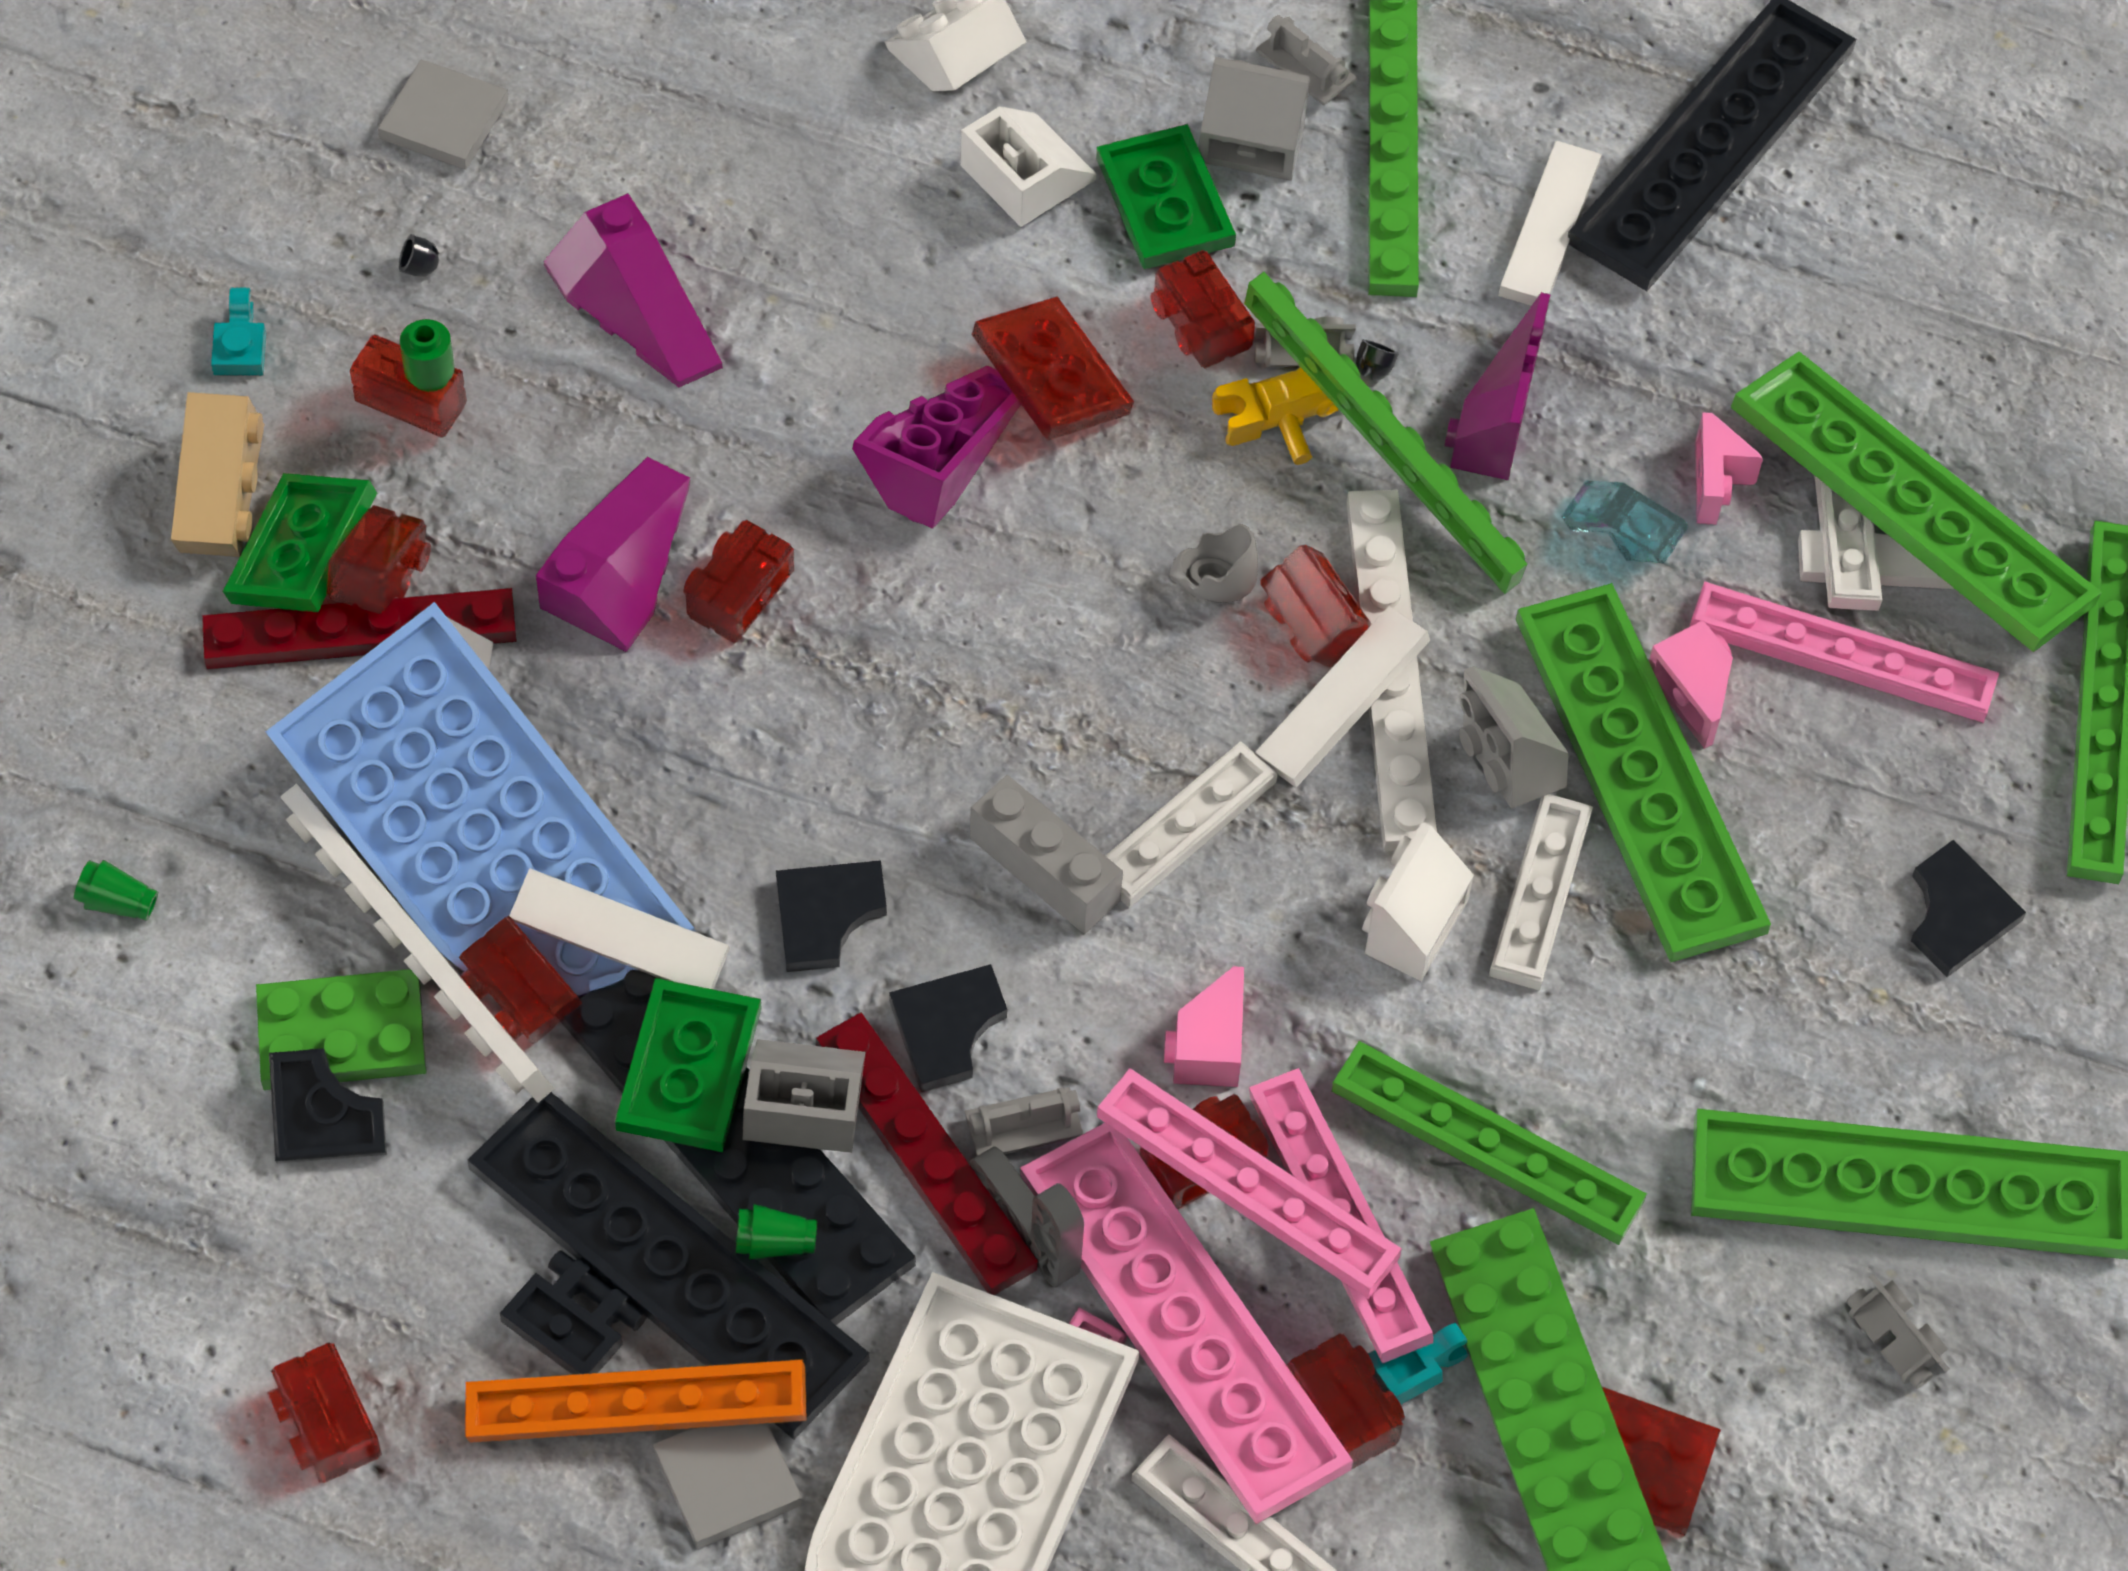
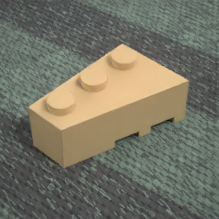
M187 392L171 541L180 553L240 557L243 542H248L251 537L252 514L249 508L252 493L255 492L257 486V464L265 424L263 423L262 414L257 412L249 396Z

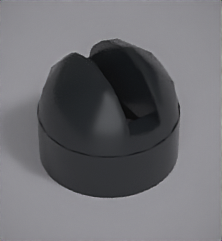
M412 234L409 235L400 253L399 271L412 276L425 277L437 269L439 263V253L435 244L425 238Z
M1362 339L1357 351L1356 365L1363 376L1372 367V380L1383 379L1394 368L1399 353L1380 343Z

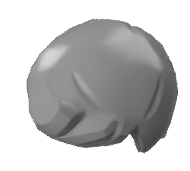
M1243 524L1236 525L1223 533H1203L1196 548H1187L1174 558L1173 566L1169 571L1170 579L1173 582H1177L1187 593L1203 601L1229 603L1241 600L1252 591L1258 578V553L1254 533L1250 531L1248 526Z

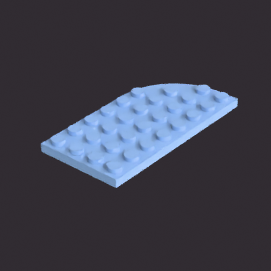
M435 602L265 731L437 950L458 969L494 989L513 995L537 999L577 998L585 996L591 991L616 984L624 980L630 970H637L511 921L509 915L529 868L696 932L684 914Z

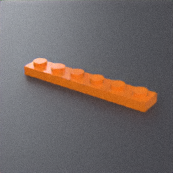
M802 1360L466 1382L465 1437L470 1443L806 1421L805 1365Z

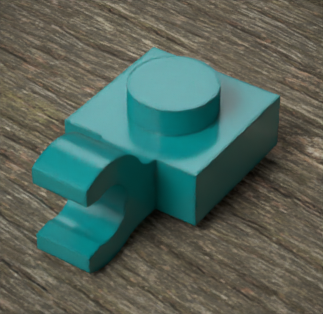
M230 287L229 323H214L211 358L213 375L264 376L267 333L264 323H253L254 303L250 302V287Z
M1456 1323L1450 1324L1434 1334V1343L1383 1364L1376 1350L1366 1354L1367 1367L1395 1408L1442 1383L1443 1371L1440 1367L1454 1366L1468 1357V1353L1463 1347L1467 1343V1338Z

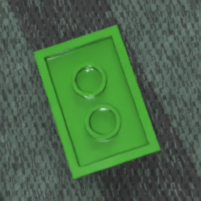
M411 969L256 984L260 1076L263 1090H271L269 1053L324 1048L331 1072L339 1082L427 1074L421 985L419 978Z

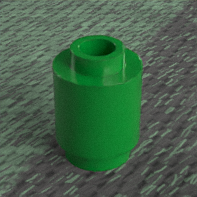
M422 319L410 323L403 329L399 339L404 374L407 380L417 389L425 392L438 391L448 384L455 370L450 333L442 323L435 320Z

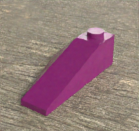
M628 193L584 212L545 258V269L570 305L578 311L581 308L587 311L600 322V328L609 335L613 336L616 334L636 349V355L678 388L723 368L716 349L654 232Z
M1543 292L1539 294L1465 398L1460 419L1450 417L1444 444L1445 447L1453 448L1450 468L1509 480L1551 294Z
M988 365L946 384L945 391L942 394L929 400L923 396L910 401L909 409L897 415L888 411L877 416L854 440L852 449L888 509L908 517L913 522L933 529L955 505L1028 395L1031 385Z
M646 457L561 540L538 571L536 583L540 609L627 652L654 615L662 576L666 573L669 562V551L674 534L678 530L691 484L690 477Z

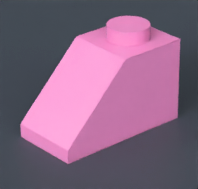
M1702 620L1654 645L1649 663L1667 701L1705 749L1713 745L1733 657L1726 640L1721 635L1714 634L1706 622Z
M1233 966L1178 1011L1176 1031H1165L1164 1063L1174 1064L1173 1084L1238 1087L1242 1052L1244 967Z

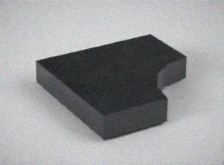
M1954 840L1915 867L1912 877L1923 891L1927 911L1924 921L1914 931L1910 941L1946 977H1949L2021 923L2025 917L2026 911Z
M881 860L776 870L786 972L840 967L841 949L851 932L868 920L887 915Z
M991 964L889 992V1003L921 1093L973 1078L971 1056L976 1041L988 1027L1007 1018L1008 1009Z
M324 1048L269 1053L274 1151L277 1164L387 1155L384 1100L382 1098L360 1096L342 1086L331 1072Z

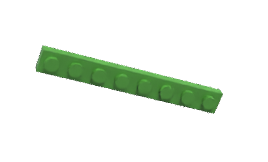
M1369 0L1368 295L1417 297L1419 287L1417 0Z
M1262 272L1250 281L1245 297V306L1500 590L1506 594L1521 582L1528 565L1520 546L1512 538H1504L1491 524L1492 520L1486 508L1477 500L1471 501L1458 487V480L1451 469L1443 463H1436L1425 450V444L1420 435L1409 426L1404 427L1392 414V407L1386 397L1377 390L1372 391L1363 382L1355 363L1347 355H1339L1327 342V335L1321 325L1313 318L1307 319L1295 306L1292 294L1282 283H1274L1265 272Z
M2094 520L2090 530L2087 581L2102 593L2097 604L2084 614L2067 876L2119 885L2124 875L2128 810V525Z

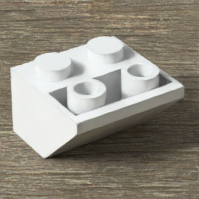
M935 0L932 3L935 8L925 16L918 14L901 22L896 27L899 33L885 41L888 50L932 91L956 90L1027 41L1006 0Z
M999 106L961 130V167L1020 227L1096 180L1097 174L1036 113Z
M1421 822L1412 839L1404 836L1399 842L1391 860V865L1395 866L1388 879L1380 876L1372 888L1367 900V905L1372 908L1362 927V931L1368 933L1365 949L1366 955L1419 981L1423 980L1467 904L1474 877L1473 873L1436 830L1424 822Z

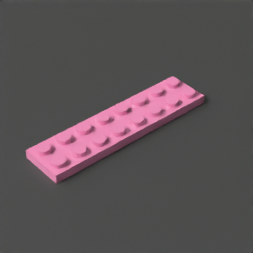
M1103 1123L1020 1168V1176L1034 1196L1059 1183L1069 1191L1076 1201L1084 1219L1082 1270L1135 1348L1139 1350L1140 1355L1255 1524L1352 1470V1458L1126 1136L1108 1124Z

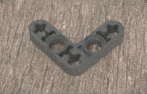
M995 1146L971 1159V1168L1037 1259V1268L1047 1282L1053 1287H1058L1078 1275L1081 1271L1084 1219L1069 1191L1062 1184L1057 1183L1034 1196L1008 1158Z

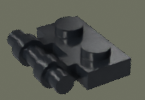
M559 1250L549 1261L548 1268L560 1276V1278L552 1285L535 1273L500 1312V1319L504 1325L570 1374L598 1373L623 1345L622 1335L613 1330L611 1325L621 1321L633 1331H636L643 1325L647 1315L645 1311L630 1301V1296L619 1287L613 1288L596 1276L593 1267L582 1258L574 1260L565 1252ZM583 1293L599 1306L590 1313L572 1298L574 1295Z

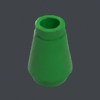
M89 860L78 879L74 900L84 903L85 910L140 918L148 921L154 910L159 892L149 888L148 885L106 860H103L100 864Z
M755 1204L753 1205V1210L739 1209L736 1253L749 1254V1260L814 1253L817 1220L806 1219L805 1217Z

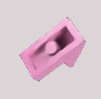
M1702 413L1695 440L1696 523L1717 525L1721 506L1730 505L1732 484L1755 485L1763 459L1759 452L1713 413Z

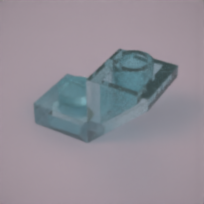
M1586 480L1561 516L1571 531L1608 533L1625 560L1664 564L1689 527L1684 519L1623 482Z

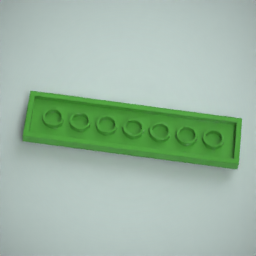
M1800 351L1735 394L1730 408L2032 652H2035L2097 604L2102 593L2099 589Z
M1613 583L1518 609L1516 615L1518 627L1670 963L1767 935L1771 922Z
M1697 1108L1694 1117L1691 1216L2128 1260V1151Z
M1532 1208L1429 1241L1432 1255L1458 1327L1467 1338L1466 1349L1546 1570L1672 1571L1535 1209Z

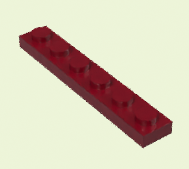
M512 588L323 604L318 612L267 609L202 615L206 669L364 656L434 602L446 617L490 640L493 644L517 642Z
M862 1012L817 1036L816 1046L865 1052L858 1105L859 1110L987 1293L996 1295L1037 1271V1259Z

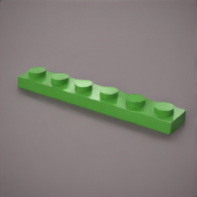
M1358 1041L1333 1081L1331 1092L1617 1245H1620L1644 1204L1647 1193L1361 1041Z

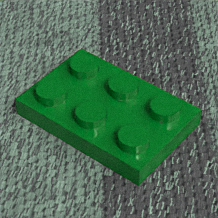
M1188 124L1097 146L1096 160L1143 270L1235 246V230Z
M283 473L223 589V593L230 604L318 612L377 495L371 481Z
M655 978L615 1118L616 1131L723 1152L762 1010L761 999Z

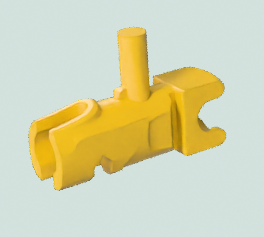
M1301 367L1298 370L1251 384L1245 378L1220 385L1214 390L1212 395V410L1216 415L1226 413L1237 414V416H1233L1228 420V434L1225 438L1227 445L1235 446L1261 438L1262 431L1279 426L1295 465L1304 464L1312 459L1311 451L1300 425H1303L1304 419L1316 415L1324 418L1339 411Z

